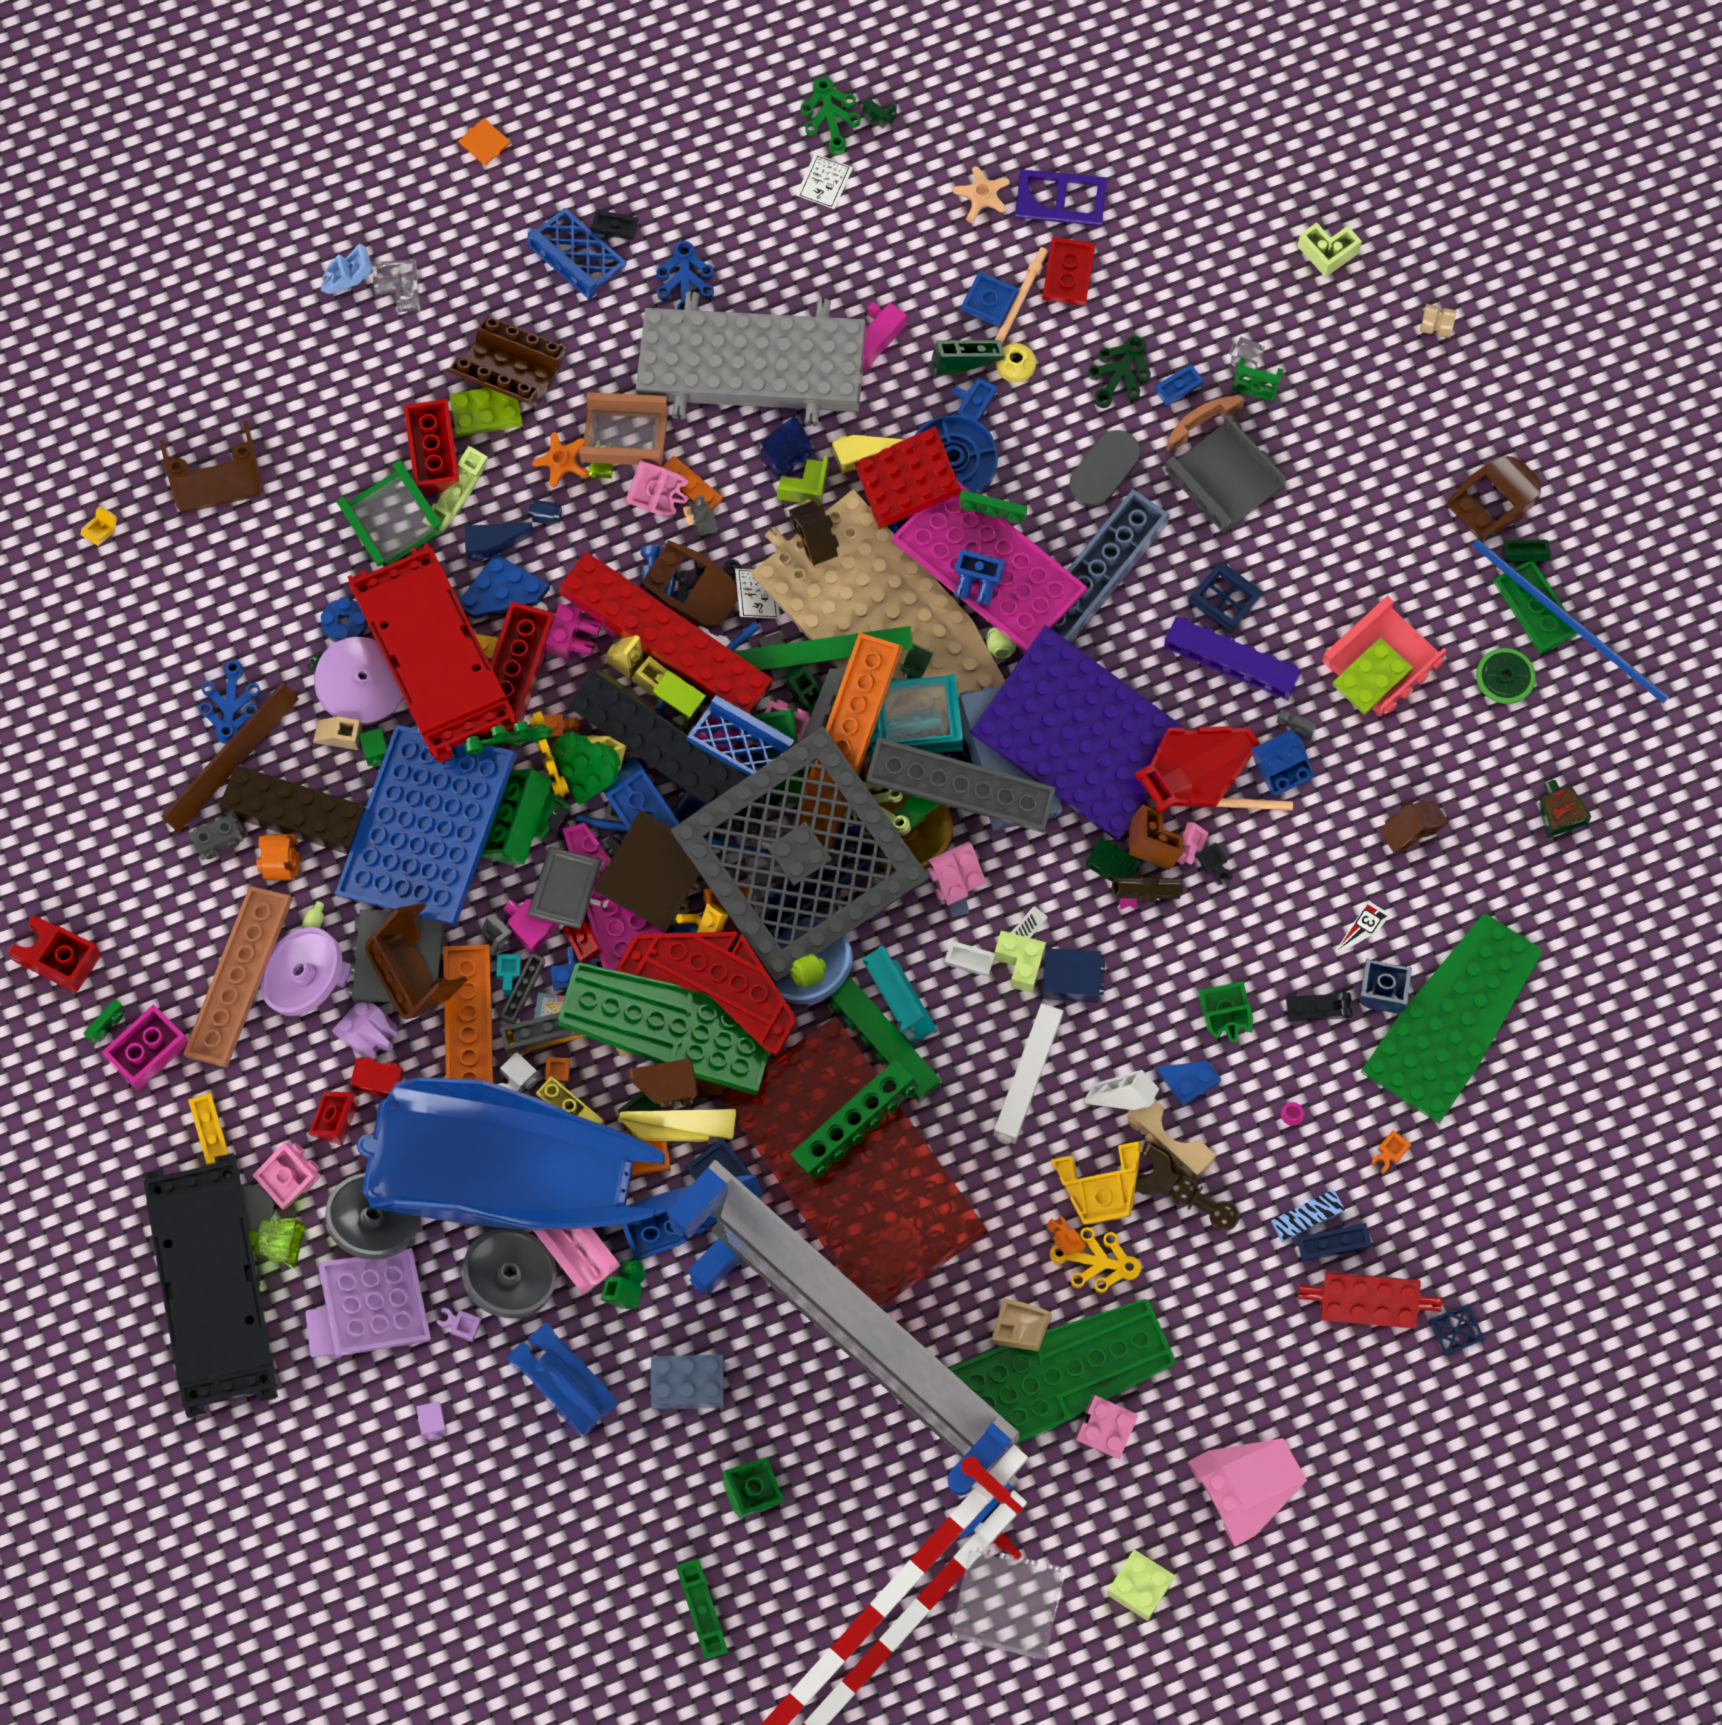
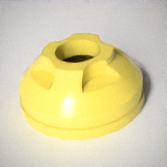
M1018 343L1003 347L1005 357L1003 360L996 362L998 374L1003 379L1014 383L1029 379L1036 368V359L1032 350ZM1013 353H1019L1023 359L1019 363H1014L1010 360V356Z

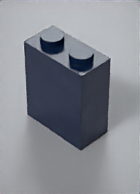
M1046 948L1042 999L1098 1003L1099 995H1104V981H1100V973H1105V959H1101V951Z

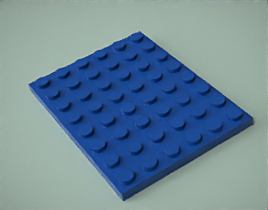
M396 724L335 895L390 910L425 903L426 907L418 917L456 926L517 753L512 750L485 745L483 746L484 751L478 754L467 755L464 747L465 743L451 749L453 753L451 759L442 763H436L434 756H431L418 729Z

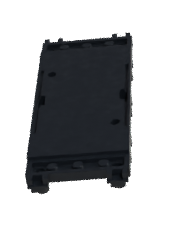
M234 1153L214 1157L215 1164L167 1175H164V1169L144 1173L145 1180H143L146 1203L182 1407L187 1418L206 1414L205 1405L257 1394L259 1402L278 1398L277 1389L279 1388L273 1361L274 1356L270 1346L269 1328L265 1320L259 1287L261 1284L257 1274V1264L254 1259L248 1226L250 1223L244 1202L245 1196L242 1190L238 1162L235 1159Z

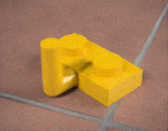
M707 903L702 917L698 914H678L676 921L679 924L695 923L699 926L697 933L722 932L728 914L714 903Z

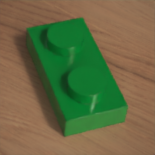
M114 999L86 1029L83 1034L91 1044L95 1045L97 1042H101L107 1036L109 1028L122 1020L123 1013L125 1012L122 1004Z

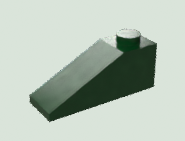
M937 340L931 360L935 375H958L1003 360L1005 355L1000 340Z
M797 666L783 676L781 680L803 710L812 714L821 688L806 666Z

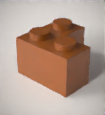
M1142 805L1131 818L1129 825V855L1170 870L1184 854L1183 836L1163 829V812L1159 813L1156 809Z

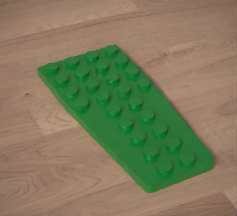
M1483 914L1411 1000L1406 1010L1401 1012L1362 1068L1361 1073L1440 1124L1480 1065L1540 958L1542 950L1493 917Z
M576 963L557 1021L558 1025L658 1064L692 1058L696 1078L756 1096L769 1052L708 994L683 989L680 985L583 963Z
M1143 1299L1045 1331L1039 1351L1001 1346L948 1369L1019 1432V1441L1015 1444L1017 1445L1085 1413L1092 1395L1108 1401L1173 1367L1175 1357L1150 1302L1147 1299Z

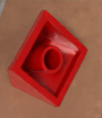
M324 1091L308 1135L343 1146L359 1104L356 1095L352 1092Z

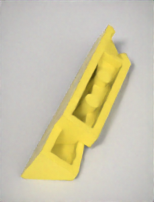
M736 1109L620 1112L618 1121L630 1129L635 1138L643 1141L708 1142L709 1136L733 1140Z

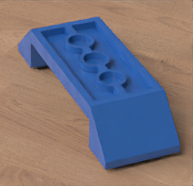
M634 756L621 766L618 773L619 779L603 791L628 830L640 810L665 825L674 828L680 822L649 778V774L637 756Z

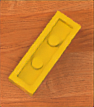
M208 1093L188 1100L207 1166L215 1164L214 1157L229 1154L212 1094Z

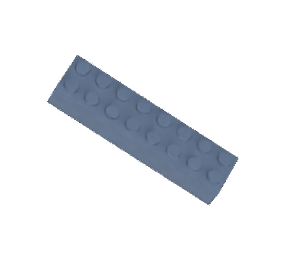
M1132 489L1067 569L1068 572L1088 588L1084 595L1051 629L1072 644L1168 525L1169 513Z

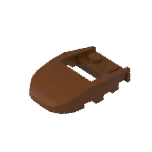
M1502 456L1470 475L1452 495L1446 505L1483 543L1486 541V536L1493 532L1498 534L1512 523H1517L1523 518V515L1538 502L1541 495V484L1534 472L1521 460L1511 456ZM1484 476L1514 505L1511 510L1496 522L1467 492L1468 488Z
M668 540L640 584L642 589L646 587L655 595V599L691 621L692 624L707 629L715 628L727 619L737 602L738 596L735 582L725 571L700 552ZM689 556L705 566L706 569L685 602L681 603L663 591L685 557Z

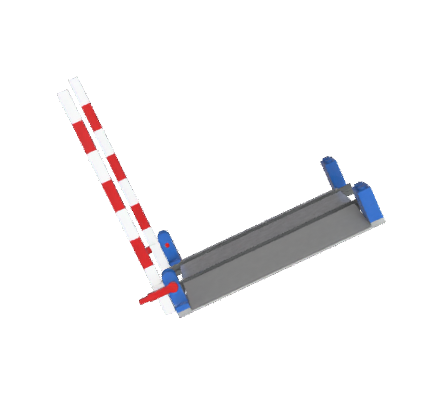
M714 1160L667 1210L670 1228L680 1237L684 1234L690 1238L711 1214L718 1219L711 1231L719 1238L688 1270L691 1286L700 1294L704 1291L709 1296L743 1259L745 1263L777 1290L781 1296L786 1298L792 1306L797 1308L801 1314L806 1316L830 1340L835 1342L839 1348L857 1362L873 1379L878 1381L882 1387L887 1389L891 1395L918 1417L925 1426H928L932 1432L962 1457L948 1474V1486L955 1495L963 1496L971 1492L761 1724L788 1725L957 1537L967 1538L975 1532L802 1724L828 1725L989 1545L994 1543L1002 1551H1007L1015 1560L1021 1558L1022 1554L1011 1544L1010 1539L1002 1531L1027 1505V1501L1014 1490L1018 1486V1478L1015 1474L1028 1461V1457L1015 1446L1019 1441V1432L728 1170Z

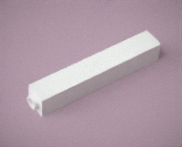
M1041 1003L994 1129V1137H997V1140L1001 1143L1010 1144L1011 1142L1016 1144L1063 1018V1010Z

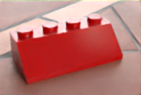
M448 399L403 405L414 482L423 496L440 494L460 481Z

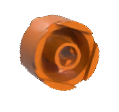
M266 834L259 837L261 857L257 858V870L262 871L263 879L267 881L295 880L294 876L298 875L300 865V853L296 852L294 845H298L296 835Z

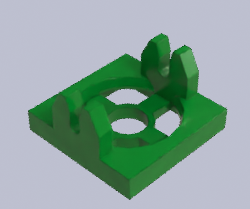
M1240 358L1232 390L1275 402L1284 369L1278 368L1275 375L1246 367V359ZM1244 376V377H1248V378H1252V379L1247 380V379H1243V378H1241V377ZM1263 382L1269 383L1272 386L1265 385Z

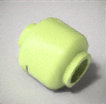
M996 627L991 628L986 634L987 649L992 656L998 659H1006L1015 652L1017 645Z

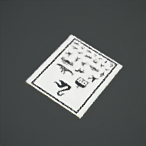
M814 154L796 196L835 209L853 167Z
M735 569L740 617L780 619L779 605L751 575L752 570Z

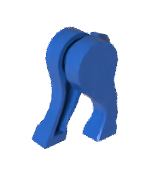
M545 1322L527 1338L534 1346L545 1351L539 1361L532 1355L531 1348L524 1341L511 1351L505 1359L514 1368L521 1370L560 1417L579 1436L584 1438L598 1425L596 1421L601 1417L605 1418L619 1403L607 1387L562 1342L552 1327Z

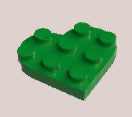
M572 731L561 735L550 749L551 755L554 757L556 765L562 776H564L578 805L589 801L613 785L620 777L618 776V766L621 765L618 753L612 746L607 747L599 741L591 743L586 736H580Z

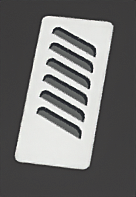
M1033 907L1011 933L1031 938L1048 917L1039 909Z

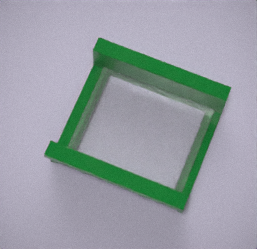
M400 459L392 464L396 471L349 502L344 497L336 501L377 566L382 564L385 567L402 560L411 554V549L415 548L417 550L423 544L442 534L439 528L442 525Z

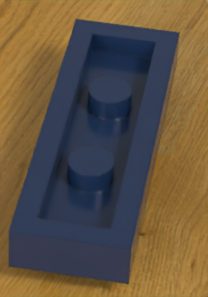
M1366 1223L1301 1236L1296 1239L1302 1262L1367 1249L1372 1246Z

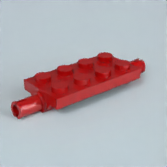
M1325 1272L1324 1283L1320 1287L1299 1284L1298 1300H1315L1321 1303V1320L1414 1329L1417 1326V1317L1420 1310L1441 1312L1443 1302L1442 1297L1421 1296L1420 1280Z

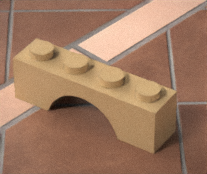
M1156 1099L1148 1108L1129 1110L1127 1114L1129 1125L1136 1131L1140 1129L1146 1135L1145 1139L1147 1141H1152L1167 1149L1171 1153L1173 1161L1180 1166L1179 1169L1183 1175L1192 1177L1196 1181L1215 1162L1216 1154L1202 1141L1196 1140L1190 1143H1181L1171 1139L1166 1134L1161 1121L1164 1107Z

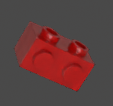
M371 1057L357 1058L350 1087L355 1092L386 1098L397 1082L403 1081L404 1071L399 1064L394 1062L383 1064L378 1063L376 1059Z

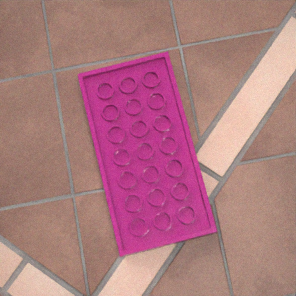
M958 482L961 490L971 492L960 482ZM960 494L915 513L894 534L891 542L954 594L960 579L954 571L960 549L1004 560L1007 563L1002 586L997 585L994 587L990 606L976 602L982 584L977 579L972 582L969 599H960L1025 652L1043 626L1047 625L1052 628L1087 591V586L1004 518H991L984 513L977 511L967 512L959 507Z

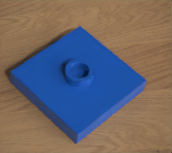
M978 272L960 307V311L1000 328L1019 292V288Z

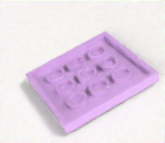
M412 1248L405 1249L399 1254L385 1259L372 1260L351 1257L319 1262L318 1268L336 1356L430 1341L431 1337Z

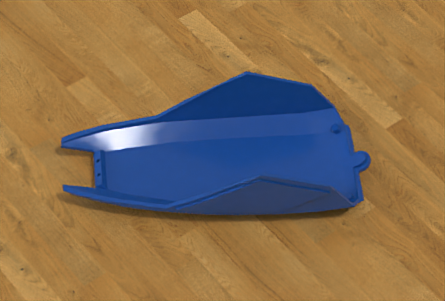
M418 1077L397 1082L388 1096L379 1103L373 1135H362L357 1141L358 1152L368 1158L362 1193L366 1195L371 1208L442 1221L510 1229L596 1228L631 1223L654 1217L655 1209L625 1206L633 1161L664 1163L665 1160L663 1152L627 1133L573 1115L565 1109L538 1098L482 1080Z

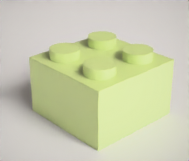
M1133 1550L1108 1589L1107 1595L1148 1621L1172 1584L1175 1575L1138 1551Z

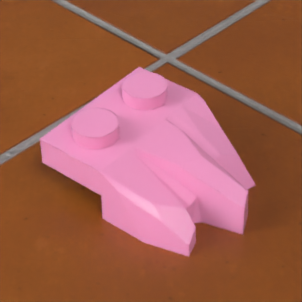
M640 459L625 502L664 517L676 514V509L673 506L674 502L685 504L690 499L680 492V487L686 486L689 481L669 469Z

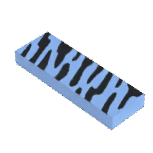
M1333 1189L1271 1220V1224L1283 1243L1343 1213L1345 1209Z

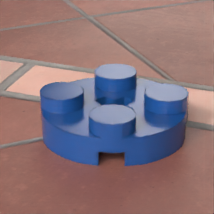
M341 597L338 600L332 601L321 614L323 631L334 642L350 637H361L365 632L366 619L358 603L350 600L348 597ZM341 617H348L349 623L347 625L344 623L338 624Z

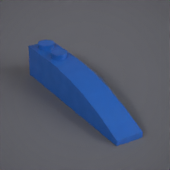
M755 1174L735 1177L756 1197L760 1198L763 1196ZM690 1186L626 1205L627 1207L656 1210L654 1217L621 1224L635 1260L678 1247L687 1242L688 1237L684 1234L680 1237L670 1228L667 1210ZM711 1214L693 1235L696 1233L699 1235L704 1232L706 1227L718 1219Z

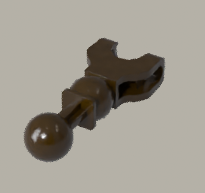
M1152 1141L1144 1143L1142 1152L1153 1162L1154 1170L1151 1174L1146 1175L1137 1173L1135 1186L1137 1192L1143 1195L1162 1193L1165 1196L1169 1193L1176 1204L1189 1205L1188 1210H1190L1192 1205H1195L1209 1214L1211 1224L1220 1231H1229L1238 1224L1240 1218L1239 1210L1233 1203L1229 1201L1216 1203L1200 1193L1204 1187L1201 1185L1199 1188L1191 1177L1180 1176L1181 1172L1175 1168L1173 1157L1167 1149Z

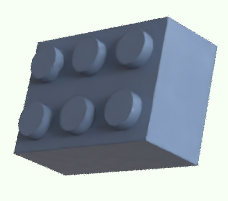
M723 1355L651 1356L652 1410L724 1408Z

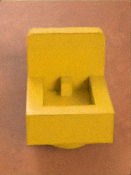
M99 506L96 509L95 517L81 528L80 535L99 546L115 533L117 517Z

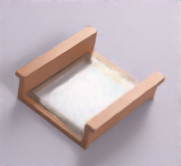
M587 392L588 413L584 435L586 443L584 446H580L579 449L581 464L638 465L641 459L662 467L668 421L667 396Z

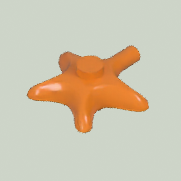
M553 432L550 436L551 446L549 452L532 462L534 467L547 466L550 468L549 484L553 488L558 485L560 479L568 472L576 473L584 479L588 478L590 474L588 470L576 463L580 446H584L586 443L585 439L580 438L571 444L563 446L556 432Z

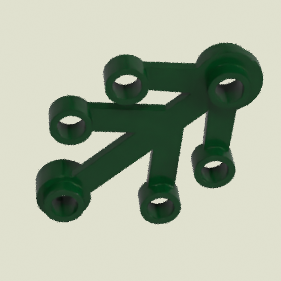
M1132 336L1126 340L1125 345L1102 348L1099 351L1098 358L1102 363H1108L1112 357L1125 354L1121 361L1089 367L1088 377L1094 381L1098 380L1101 375L1114 372L1106 387L1099 389L1095 393V404L1098 407L1107 408L1112 404V394L1123 376L1128 388V399L1137 400L1140 397V388L1136 386L1130 367L1132 360L1135 359L1139 370L1137 379L1140 382L1146 383L1151 377V372L1147 368L1143 357L1146 351V342L1141 337ZM1136 345L1139 347V349L1134 350L1131 347ZM1107 353L1109 356L1104 358L1102 354ZM1095 370L1098 372V374L1092 375L1091 371ZM1146 373L1148 376L1144 378L1140 374ZM1134 390L1137 394L1131 395L1130 391ZM1105 398L1107 402H1100V399Z

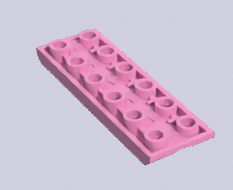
M592 1228L533 1230L583 1296L621 1267Z

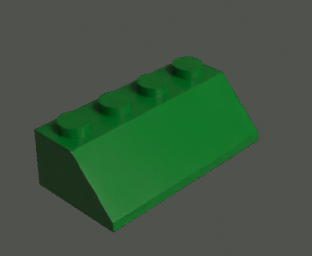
M534 769L511 771L481 857L509 865L525 864L529 856L532 840L536 835L539 819L543 814L546 798L550 793L551 779Z

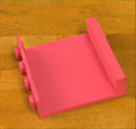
M1388 595L1324 653L1322 660L1339 677L1369 647L1381 638L1413 667L1412 672L1372 708L1380 717L1385 712H1392L1397 706L1396 702L1401 697L1403 699L1407 698L1413 691L1412 687L1417 683L1422 684L1428 678V673L1433 668L1437 670L1444 663L1446 653L1445 648L1438 652L1392 608L1394 601Z

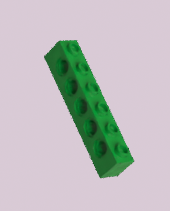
M895 1059L790 1155L813 1181L816 1178L822 1177L834 1162L840 1161L845 1156L846 1151L852 1146L858 1145L866 1133L877 1128L887 1114H892L905 1098H910L915 1093L916 1088L919 1087L916 1080ZM896 1087L894 1092L886 1093L889 1088ZM879 1103L876 1108L869 1109L871 1104ZM857 1118L861 1119V1121L858 1124L851 1125L853 1120ZM843 1134L840 1140L834 1141L837 1135ZM826 1150L823 1156L816 1157L819 1151Z

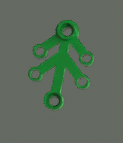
M821 77L813 83L814 94L808 102L802 103L800 107L802 116L810 117L814 112L813 108L822 98L823 106L815 118L805 124V132L809 136L816 135L819 126L827 118L831 135L829 150L834 155H841L846 151V140L839 134L835 116L844 120L853 128L860 125L861 118L858 113H848L834 105L831 97L842 102L844 107L848 109L856 105V97L853 94L845 95L836 90L831 79ZM851 99L853 102L847 103L846 100ZM810 108L811 110L806 112L803 109ZM852 118L858 119L856 122L851 121ZM811 126L815 127L814 130H809L808 128ZM834 142H841V144L835 145Z
M518 722L513 725L514 733L505 731V727L502 725L491 728L493 738L479 740L478 736L469 737L465 740L464 747L467 755H473L484 751L483 746L485 745L501 748L509 744V747H517L530 740L538 743V740L546 738L548 741L551 739L552 728L546 727V725H537L529 728L527 722Z

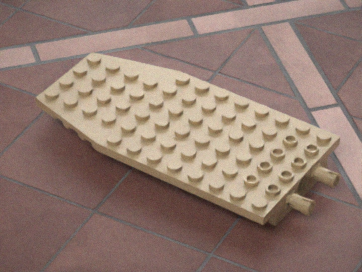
M854 489L825 511V514H829L833 522V527L831 528L832 535L835 534L839 543V547L836 548L838 552L837 557L813 566L806 556L801 537L798 534L788 541L776 527H772V532L769 530L765 534V537L777 548V551L752 570L751 575L810 640L911 626L913 643L933 652L922 678L946 676L955 673L958 698L960 693L968 690H973L974 693L988 686L999 688L1004 684L1005 679L970 616L927 570L891 542L894 533L887 526L879 529L871 508ZM909 650L901 651L891 681L908 679L903 676L904 672L899 669L903 665ZM850 658L829 662L836 669L847 668ZM945 687L904 690L897 696L892 709L915 702L921 694L931 695L935 700L933 709H937L941 719L942 736L946 735L949 719ZM922 699L920 702L924 708L928 706L927 699ZM917 710L908 714L917 713L921 711ZM936 728L927 730L923 736L934 737Z

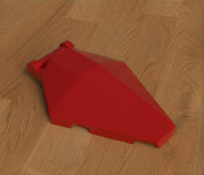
M1199 727L1197 730L1168 728L1150 765L1139 770L1134 776L1138 781L1142 782L1157 805L1155 808L1159 813L1166 811L1172 806L1216 807L1252 757L1251 749L1260 745L1249 727Z

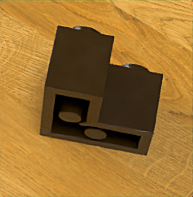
M813 500L789 510L794 530L801 537L806 556L813 566L838 556L836 548L839 547V543L835 534L832 535L831 532L833 522L829 514H825L822 506L819 507Z

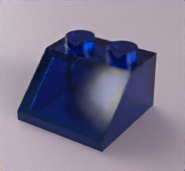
M795 416L760 441L761 461L779 479L783 475L787 476L798 463H804L811 457L812 443Z

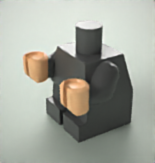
M704 496L695 497L696 504H693V508L690 506L683 507L688 525H693L695 536L718 532L714 514L708 501H704Z

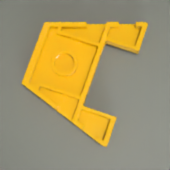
M1141 1142L1118 1145L1122 1170L1080 1179L1077 1178L1074 1156L1051 1159L1052 1165L1056 1168L1063 1186L1066 1187L1071 1197L1070 1199L1084 1225L1131 1216Z

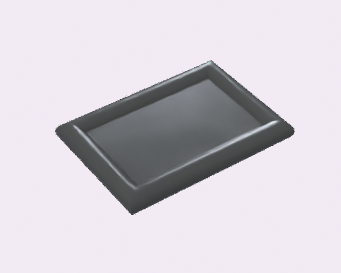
M549 847L527 916L581 929L602 860Z

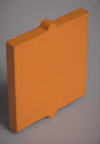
M485 118L473 128L470 127L469 132L458 141L461 146L484 166L490 163L496 156L499 157L500 153L511 144Z

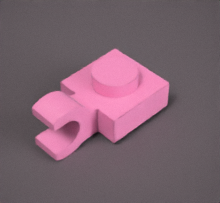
M1188 822L1183 833L1184 854L1177 861L1180 864H1184L1186 861L1192 865L1195 853L1203 850L1208 832L1194 822Z

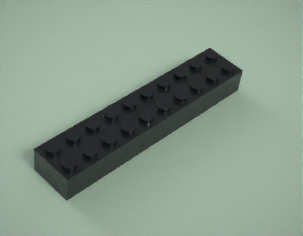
M591 669L568 706L611 738L624 744L628 750L705 804H709L749 777L686 741L690 733L689 730L601 669ZM767 794L755 802L765 804ZM771 794L769 805L776 806L782 795ZM748 807L736 815L746 817ZM752 807L750 818L762 820L764 809ZM768 809L766 821L773 810ZM732 821V823L744 830V821ZM748 824V834L753 835L760 832V824Z

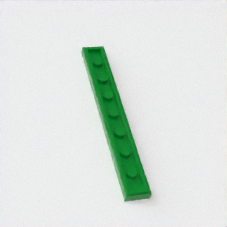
M911 626L863 632V634L898 644L903 647L901 651L914 649ZM858 633L733 652L761 671L848 659L852 654Z

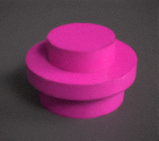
M1287 1103L1281 1110V1118L1287 1125H1298L1304 1118V1110L1298 1103Z

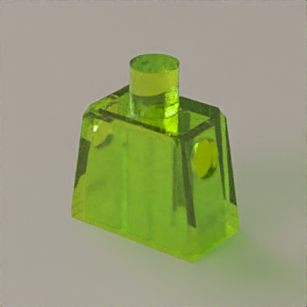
M295 1218L263 1220L260 1223L258 1232L249 1231L251 1243L254 1246V1253L265 1260L295 1269L306 1225Z

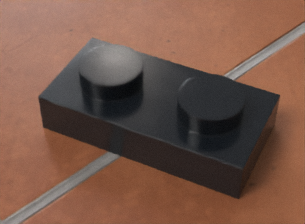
M596 209L591 232L634 241L639 218Z

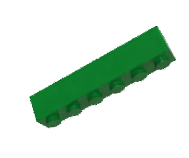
M851 977L845 980L841 987L829 996L830 1002L828 1004L836 1014L841 1013L845 1018L843 1020L845 1025L851 1031L855 1030L860 1035L858 1039L865 1048L870 1047L875 1052L873 1056L880 1065L885 1064L888 1067L896 1059L914 1077L919 1087L916 1088L915 1093L910 1097L911 1100L915 1098L920 1103L941 1086L940 1078Z

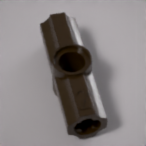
M1139 875L1138 878L1115 877L1111 889L1113 897L1136 898L1141 901L1180 899L1181 895H1183L1181 879L1159 878L1152 875Z

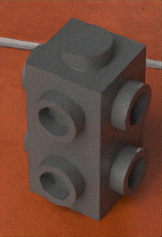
M230 814L228 816H219L213 823L206 826L200 825L196 827L189 835L201 860L216 857L219 852L225 849L236 848L243 841L241 833L244 830L239 819L234 821Z

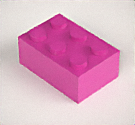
M153 1004L106 1047L102 1054L139 1091L187 1046L188 1040Z

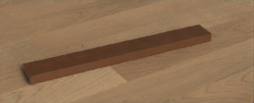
M281 683L163 813L161 817L174 831L179 833L228 779L235 765H240L299 700L286 684Z

